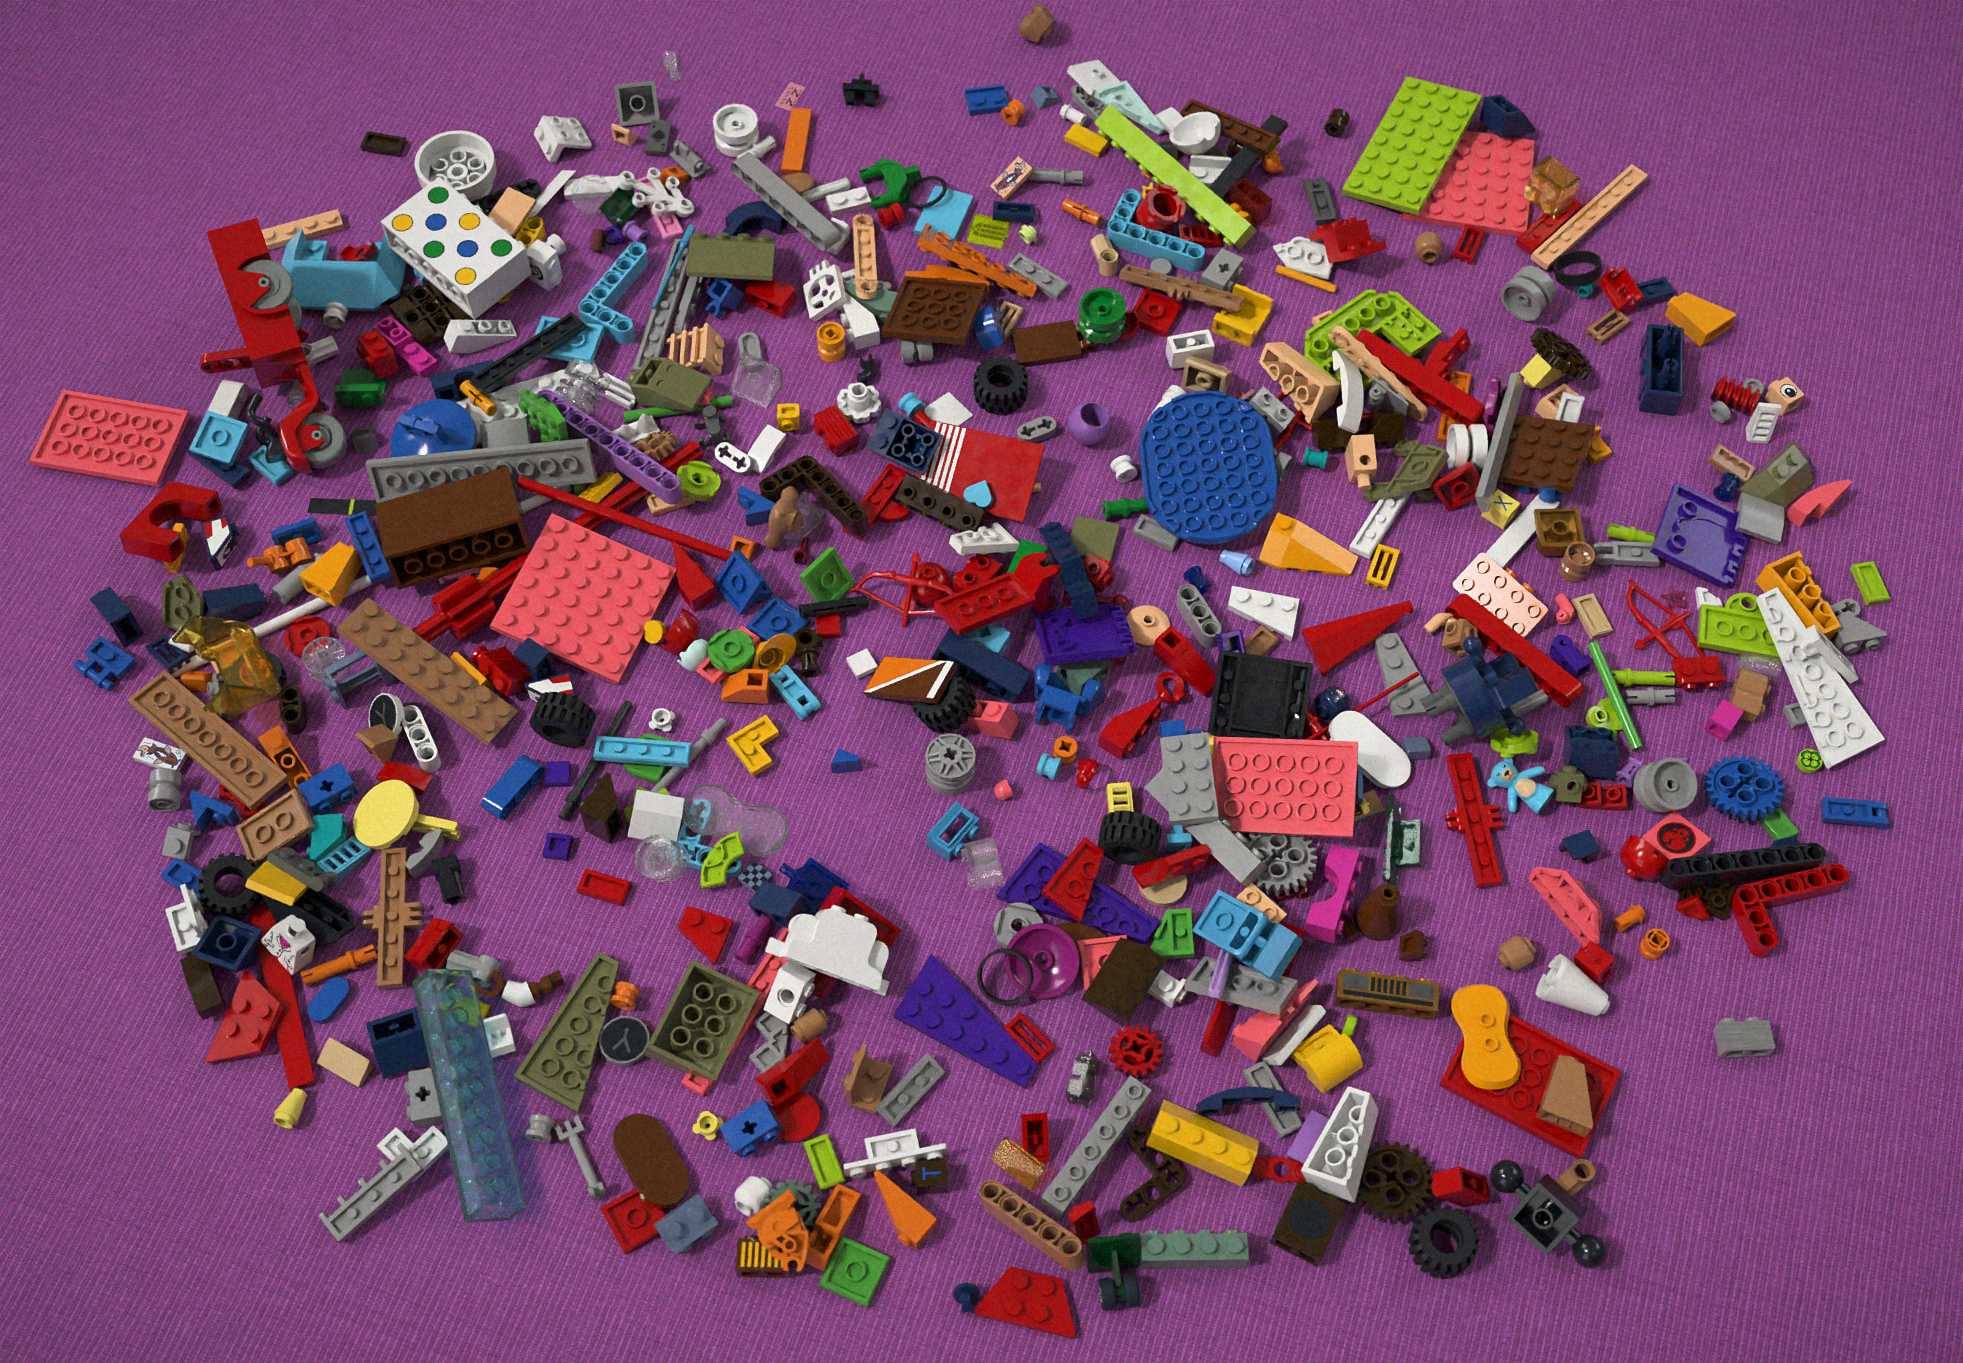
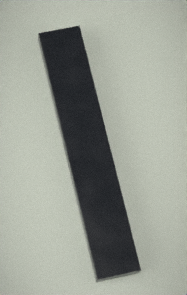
M1271 114L1260 128L1280 137L1288 128V123ZM1244 146L1211 184L1209 189L1225 202L1265 154Z
M572 312L469 378L470 384L485 396L585 330V323Z

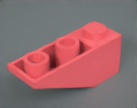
M976 699V706L972 709L973 714L962 725L992 737L1010 739L1020 720L1009 703Z

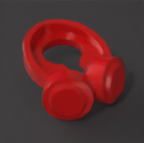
M1165 672L1157 678V698L1160 697L1162 703H1178L1186 697L1187 693L1184 690L1183 680L1176 673ZM1166 679H1173L1176 682V687L1173 688V696L1169 695L1168 689L1163 686V681Z

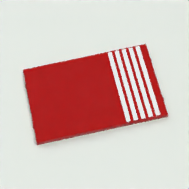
M931 420L929 429L942 434L943 438L925 474L921 475L916 472L915 476L964 500V491L967 487L986 480L993 499L991 506L985 509L990 512L989 515L1024 523L1045 445Z

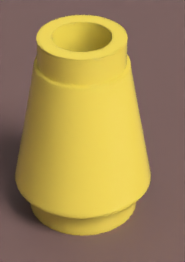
M294 1088L274 1111V1122L286 1129H291L293 1125L298 1124L307 1094L300 1089Z

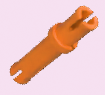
M370 944L354 952L351 950L347 951L344 956L306 971H301V977H304L302 980L307 987L346 970L358 969L359 965L378 959L377 950L374 944Z

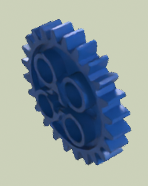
M1732 754L1731 760L1724 756L1722 763L1715 761L1714 767H1709L1708 773L1705 774L1703 789L1706 790L1705 797L1709 798L1708 804H1716V812L1724 810V817L1732 814L1734 821L1740 816L1743 822H1746L1747 817L1756 822L1758 815L1764 820L1766 813L1773 815L1774 809H1779L1785 786L1782 785L1783 778H1778L1779 771H1772V764L1764 766V759L1756 762L1755 756L1748 760L1745 754H1742L1741 759H1737Z

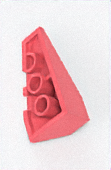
M1314 979L1297 989L1280 1015L1269 1014L1261 1010L1251 1016L1245 1024L1240 1022L1232 1032L1234 1035L1232 1045L1256 1063L1312 995L1319 982Z

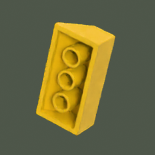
M1163 1100L1146 1145L1242 1187L1253 1166L1259 1140L1167 1100Z

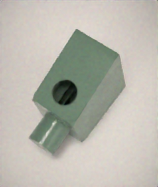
M1106 659L1103 661L1088 660L1082 663H1061L1057 666L1056 674L1074 694L1082 696L1088 678L1101 682L1109 676L1112 661Z

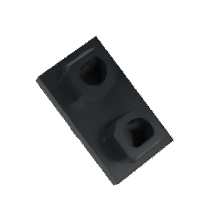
M860 73L859 79L852 78V83H843L842 89L846 105L855 106L857 97L864 98V106L875 107L876 100L880 97L879 85H874L872 80L865 79L864 73Z

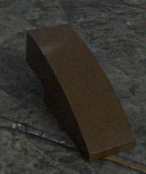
M191 955L181 959L183 973L200 1017L205 1020L227 1010L221 994L222 991L211 964Z

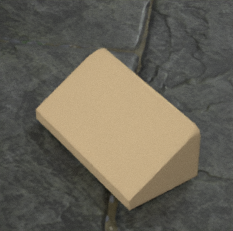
M330 1037L317 1061L318 1065L358 1088L374 1068L369 1059Z

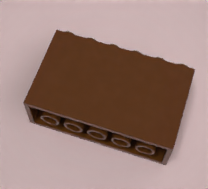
M508 466L375 504L384 558L398 590L531 552L532 550L520 498Z

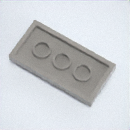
M1208 732L1160 738L1170 826L1219 821Z
M1204 956L1185 981V990L1195 992L1198 995L1209 996L1208 988L1217 959ZM1232 963L1222 996L1218 999L1262 1010L1269 1014L1280 1015L1297 990L1298 980L1281 976L1276 983L1250 967Z

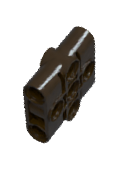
M432 283L426 286L417 285L413 287L410 295L389 305L395 320L413 335L414 340L423 348L438 340L445 341L443 337L450 320H474Z

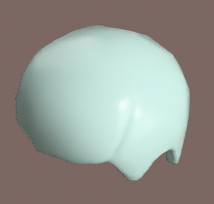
M703 639L694 641L686 652L679 654L681 661L678 659L677 662L686 670L696 672V669L709 656V642Z

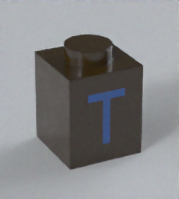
M947 1160L916 1161V1170H911V1186L917 1187V1195L948 1193Z

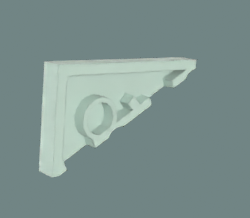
M1127 81L1095 90L1093 96L1107 105L1111 104L1120 113L1157 135L1163 134L1165 129Z

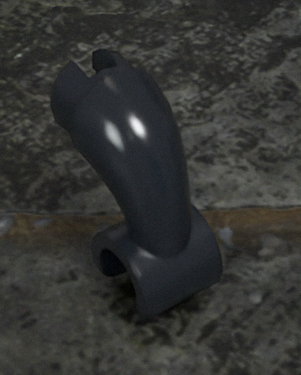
M868 354V361H864L860 357V366L864 371L857 374L858 383H868L874 377L875 368L871 354Z

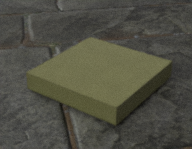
M1076 515L1070 539L1083 560L1090 553L1098 559L1103 557L1111 562L1120 525Z

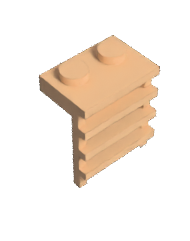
M708 323L704 324L703 328L699 329L696 326L693 327V331L687 332L684 330L681 335L677 336L674 333L671 334V338L666 339V343L670 344L669 359L675 362L678 361L679 341H681L680 364L689 368L703 365L713 376L721 374L724 340ZM690 338H692L691 361L688 362Z

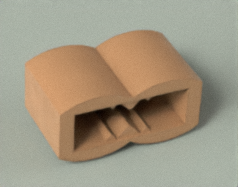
M1742 667L1735 676L1728 702L1743 710L1740 718L1754 722L1757 716L1761 717L1764 712L1765 704L1762 703L1763 697H1767L1771 685L1767 684L1768 676Z

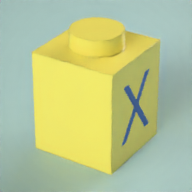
M1497 489L1493 495L1489 512H1482L1481 516L1504 529L1515 517L1520 503Z

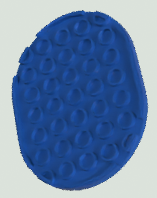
M1196 391L1171 399V402L1163 407H1159L1149 417L1147 424L1142 429L1139 441L1143 492L1149 512L1162 528L1172 535L1189 542L1220 544L1244 537L1265 521L1276 501L1278 478L1269 427L1265 419L1253 409L1252 405L1241 398L1236 399L1228 396L1224 392Z

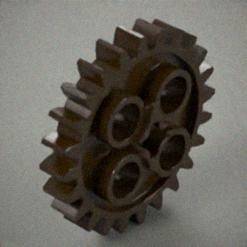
M1540 327L1530 336V342L1537 349L1536 352L1540 353L1541 357L1548 364L1553 365L1554 369H1559L1562 374L1566 373L1569 378L1573 377L1575 380L1579 379L1582 381L1591 373L1592 366L1585 359L1586 356L1581 354L1580 350L1574 344L1568 342L1566 338L1563 339L1560 334L1557 335L1553 330L1549 331L1547 328Z
M1386 1140L1385 1147L1382 1148L1375 1142V1150L1368 1149L1356 1195V1206L1365 1205L1363 1213L1367 1214L1372 1211L1373 1220H1376L1379 1215L1383 1216V1223H1386L1389 1217H1392L1394 1224H1397L1398 1217H1402L1405 1222H1408V1214L1417 1218V1208L1425 1211L1426 1204L1424 1202L1430 1203V1194L1433 1193L1431 1187L1433 1182L1432 1175H1429L1432 1167L1425 1166L1426 1157L1418 1159L1419 1150L1410 1153L1409 1144L1402 1149L1400 1148L1399 1141H1396L1394 1147H1390L1388 1140ZM1385 1162H1392L1395 1166L1389 1168L1383 1164ZM1412 1178L1416 1182L1408 1184L1404 1181V1179ZM1375 1180L1379 1184L1371 1186L1367 1184V1181ZM1390 1196H1396L1400 1200L1397 1202H1391L1387 1198Z

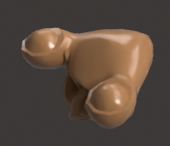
M792 486L785 488L781 492V499L771 509L768 522L769 532L765 537V542L769 549L780 548L786 533H797L800 527L804 525L803 515L795 507L799 499V493Z

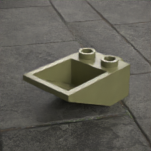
M649 356L639 372L632 371L627 376V383L639 405L685 411L695 410L713 381L711 377L669 358Z

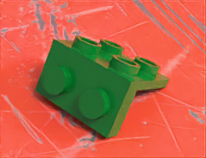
M370 369L344 370L342 383L335 384L334 393L339 406H384L387 377L378 379Z

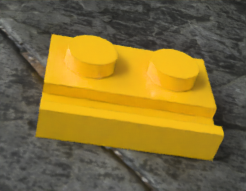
M613 472L603 473L597 478L596 482L589 485L578 497L598 503L623 478L618 472L615 474Z

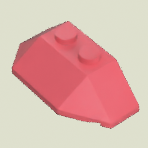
M1543 867L1534 868L1528 880L1583 948L1590 941L1599 945L1603 912L1599 903L1585 891L1581 881L1576 880L1571 873L1565 870Z

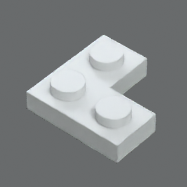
M433 1125L414 1144L396 1127L377 1145L378 1149L391 1162L401 1154L397 1145L400 1143L405 1145L424 1169L412 1181L414 1183L452 1146V1143Z

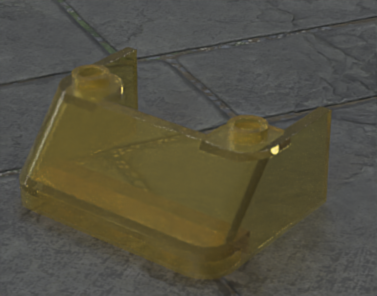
M192 614L172 638L173 643L193 645L197 656L202 660L215 661L225 682L203 708L205 712L238 715L274 699L281 691L280 684L254 630L244 622Z

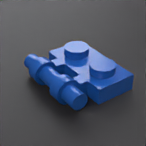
M100 636L84 651V654L89 659L85 663L77 660L74 668L79 670V674L83 677L92 679L99 688L112 691L115 684L110 681V678L114 675L121 680L137 662L133 657ZM98 665L104 668L100 673L95 671Z

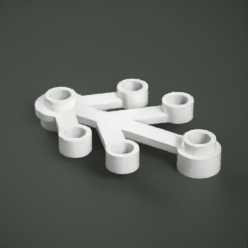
M650 168L647 173V179L652 182L654 188L636 180L633 173L629 171H624L619 175L617 185L621 189L631 190L634 187L649 194V196H645L642 193L634 194L632 203L637 207L653 204L651 212L656 216L675 212L678 216L684 218L691 215L694 211L693 203L681 194L677 178L668 177L666 188L671 190L674 197L667 194L659 179L660 171L657 168Z

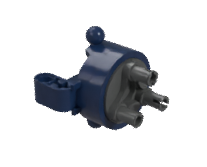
M1469 636L1463 642V649L1468 655L1440 669L1444 684L1439 686L1437 691L1421 698L1420 701L1431 720L1450 709L1455 713L1458 719L1457 724L1439 733L1445 746L1464 736L1467 738L1472 734H1475L1480 740L1506 725L1509 733L1514 736L1522 735L1525 732V721L1517 718L1510 706L1538 691L1539 687L1528 667H1520L1513 652H1507L1486 663L1480 650L1482 647L1481 640L1476 636Z

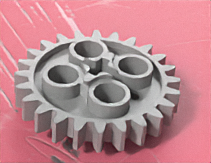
M1249 834V842L1246 845L1251 850L1255 847L1265 856L1263 862L1268 866L1253 882L1259 890L1266 889V895H1269L1271 891H1275L1277 897H1279L1280 891H1284L1288 896L1289 889L1299 892L1298 885L1306 887L1307 880H1313V873H1316L1317 865L1316 848H1312L1311 840L1306 841V836L1257 834L1255 836Z

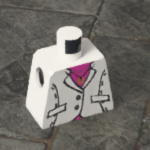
M290 915L277 923L261 939V943L291 975L312 962L316 939L306 928L305 922L302 919L296 918L295 915Z

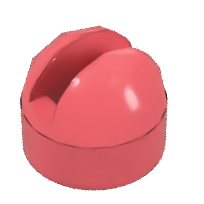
M1006 779L995 785L994 793L998 799L1006 800L1014 796Z

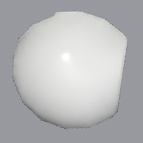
M1210 112L1190 114L1181 118L1172 126L1170 140L1176 149L1187 155L1204 154L1214 147L1218 141L1221 129L1220 120L1217 115Z

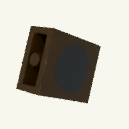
M1298 1181L1269 1243L1318 1267L1346 1204L1342 1203L1341 1199L1333 1194L1326 1195L1318 1191L1317 1187L1309 1182L1302 1183Z

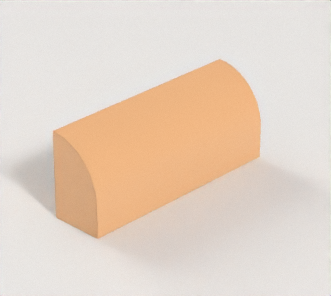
M508 187L488 215V218L492 217L500 228L508 230L512 237H514L537 202L535 199Z

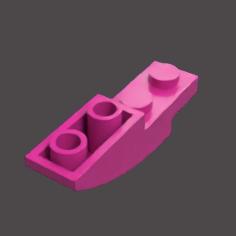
M391 315L373 326V329L380 333L395 351V356L411 373H417L421 378H424L440 367L438 361L414 340L413 335Z

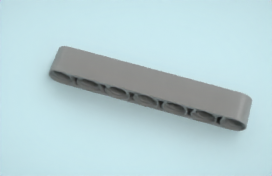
M747 152L731 163L733 173L821 251H825L841 240L839 230L753 154Z

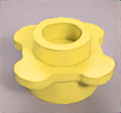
M703 1111L697 1123L693 1125V1132L705 1136L708 1141H712L716 1138V1132L719 1127L723 1125V1120L720 1117L716 1118L709 1111Z

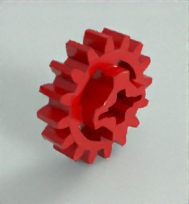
M1136 1024L1135 1029H1131L1129 1025H1126L1125 1032L1118 1029L1117 1037H1111L1110 1043L1112 1045L1109 1046L1108 1053L1112 1055L1109 1058V1062H1116L1114 1070L1122 1069L1123 1077L1130 1073L1135 1079L1137 1074H1140L1145 1079L1147 1071L1154 1074L1155 1066L1160 1067L1161 1065L1159 1058H1162L1164 1053L1160 1049L1162 1041H1155L1157 1033L1154 1032L1150 1035L1148 1033V1026L1144 1030H1140L1139 1024ZM1126 1040V1046L1122 1047L1121 1050H1119V1047L1122 1044V1042ZM1152 1053V1058L1149 1062L1146 1063L1145 1057L1150 1056V1054Z

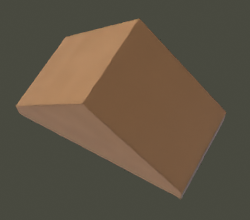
M383 724L364 729L355 735L368 753L383 765L391 760L399 736Z

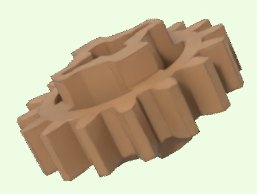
M663 431L660 434L652 432L639 440L634 447L659 463L660 460L669 456L670 452L674 451L673 448L678 446V442L671 431L667 433Z

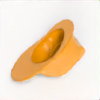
M782 633L771 637L768 641L760 642L754 648L755 654L752 661V669L768 670L769 675L779 672L780 668L789 661L796 650L797 643L795 638L790 634Z

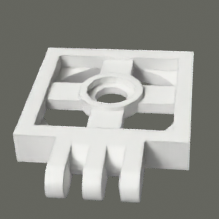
M826 259L822 261V265H816V269L812 268L809 270L811 281L803 285L809 318L814 322L847 301L840 267L835 264L830 266L829 261ZM833 276L836 282L829 286L828 279ZM820 285L819 294L813 296V289ZM828 290V294L823 297L824 292ZM823 302L824 307L816 309V305Z

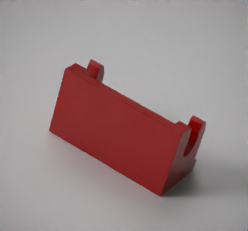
M1611 267L1601 278L1597 279V282L1616 311L1629 314L1645 298L1625 267H1620L1617 271L1615 267Z

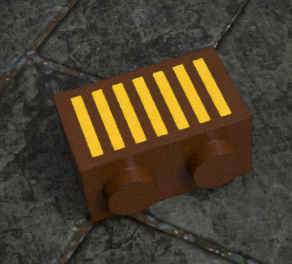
M746 1235L744 1238H738L735 1269L737 1277L791 1278V1261L789 1262L790 1270L784 1271L783 1261L774 1258L768 1249L761 1244L757 1235ZM777 1245L775 1246L777 1251L783 1253L784 1250Z

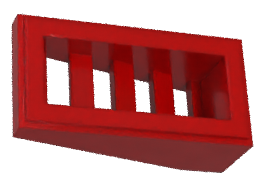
M1178 224L1177 238L1199 244L1203 248L1221 246L1219 234L1217 236L1208 227ZM1209 235H1213L1214 240L1210 239Z

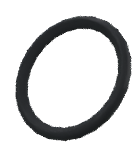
M939 176L923 177L909 187L910 191L906 196V200L914 208L933 206L944 197L947 191V184ZM928 180H938L942 183L943 190L933 201L926 204H915L911 201L910 194L920 183Z

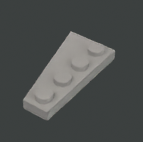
M1397 633L1382 634L1373 641L1385 690L1413 673H1419ZM1420 673L1418 677L1387 695L1393 719L1429 715L1420 699L1431 693Z

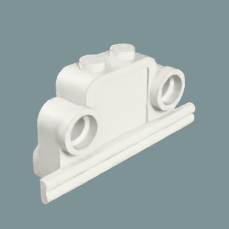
M832 905L831 909L818 911L815 917L807 914L794 916L789 922V932L785 942L769 938L765 949L767 953L883 996L886 994L890 982L882 979V973L889 951L883 942L875 940L877 936L876 927L868 922L869 918L863 915L855 914L853 917L845 914L846 909Z

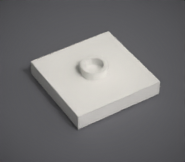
M1099 60L1071 65L1067 70L1068 74L1090 96L1094 95L1096 89L1120 82Z

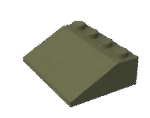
M697 231L695 234H691L686 276L772 281L775 266L776 238H771L769 235L750 237L749 234L729 236L728 233L724 232L708 235L707 232Z
M692 959L646 1047L644 1056L667 1067L715 1082L760 992Z

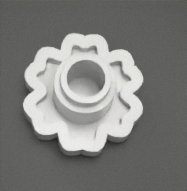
M863 383L850 384L848 389H842L837 397L838 408L847 420L853 419L856 424L869 422L870 417H876L881 409L879 392L873 386L866 387Z

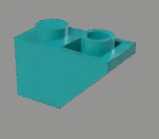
M343 814L313 815L312 822L315 830L308 833L311 839V847L307 848V859L314 862L315 866L323 857L347 841L348 824Z

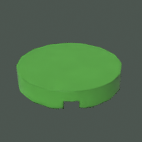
M724 629L719 631L710 639L708 644L709 660L714 667L721 671L729 673L738 672L746 668L753 661L755 654L753 640L742 630Z

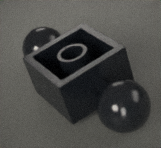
M1501 1160L1492 1167L1490 1180L1494 1188L1505 1194L1514 1193L1522 1200L1509 1214L1507 1219L1548 1256L1564 1238L1572 1246L1573 1258L1580 1266L1592 1269L1603 1264L1607 1256V1248L1603 1240L1594 1234H1582L1574 1227L1588 1210L1551 1176L1546 1174L1531 1188L1524 1182V1172L1516 1162Z

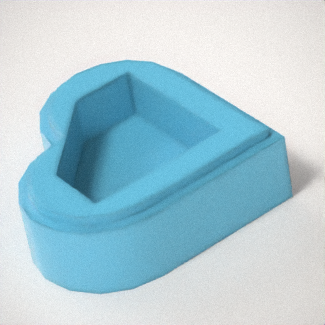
M986 480L971 485L964 491L966 501L976 504L983 509L990 507L993 502Z

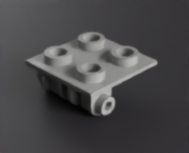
M1374 377L1366 405L1369 412H1377L1383 405L1389 411L1397 410L1403 413L1404 421L1409 406L1407 399L1403 395L1392 391L1385 381H1379Z

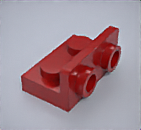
M1719 656L1676 658L1671 660L1672 671L1675 673V676H1673L1675 678L1674 688L1683 687V690L1697 689V686H1706V689L1719 688L1721 683L1727 681V676H1722Z

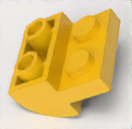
M1330 1024L1301 1042L1290 1054L1307 1072V1078L1323 1094L1363 1067L1361 1056L1351 1039L1345 1033L1340 1035Z

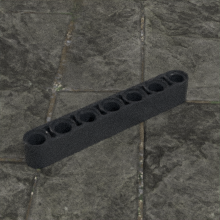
M1811 842L1673 858L1665 866L1660 876V882L1664 887L1676 890L1770 879L1819 867L1826 857V850L1820 844Z

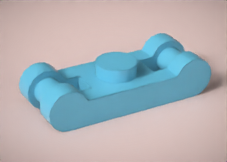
M788 665L782 666L776 674L772 673L769 675L770 686L776 689L801 721L807 718L808 713L811 711L816 712L821 708L817 698ZM805 699L808 703L802 706L799 702Z

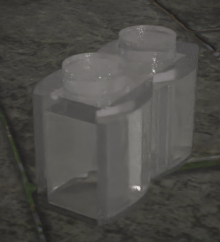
M994 837L963 843L964 849H960L963 863H968L969 873H966L968 886L973 887L974 891H980L1004 885V877Z

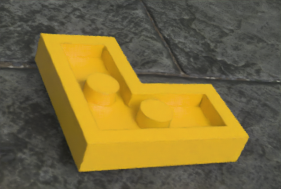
M764 715L729 736L726 740L745 768L754 777L773 765L771 758L762 746L777 738L779 731L768 716Z

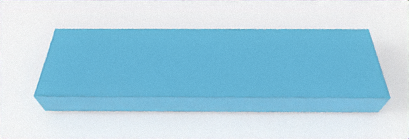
M597 736L593 758L595 761L689 768L692 744Z

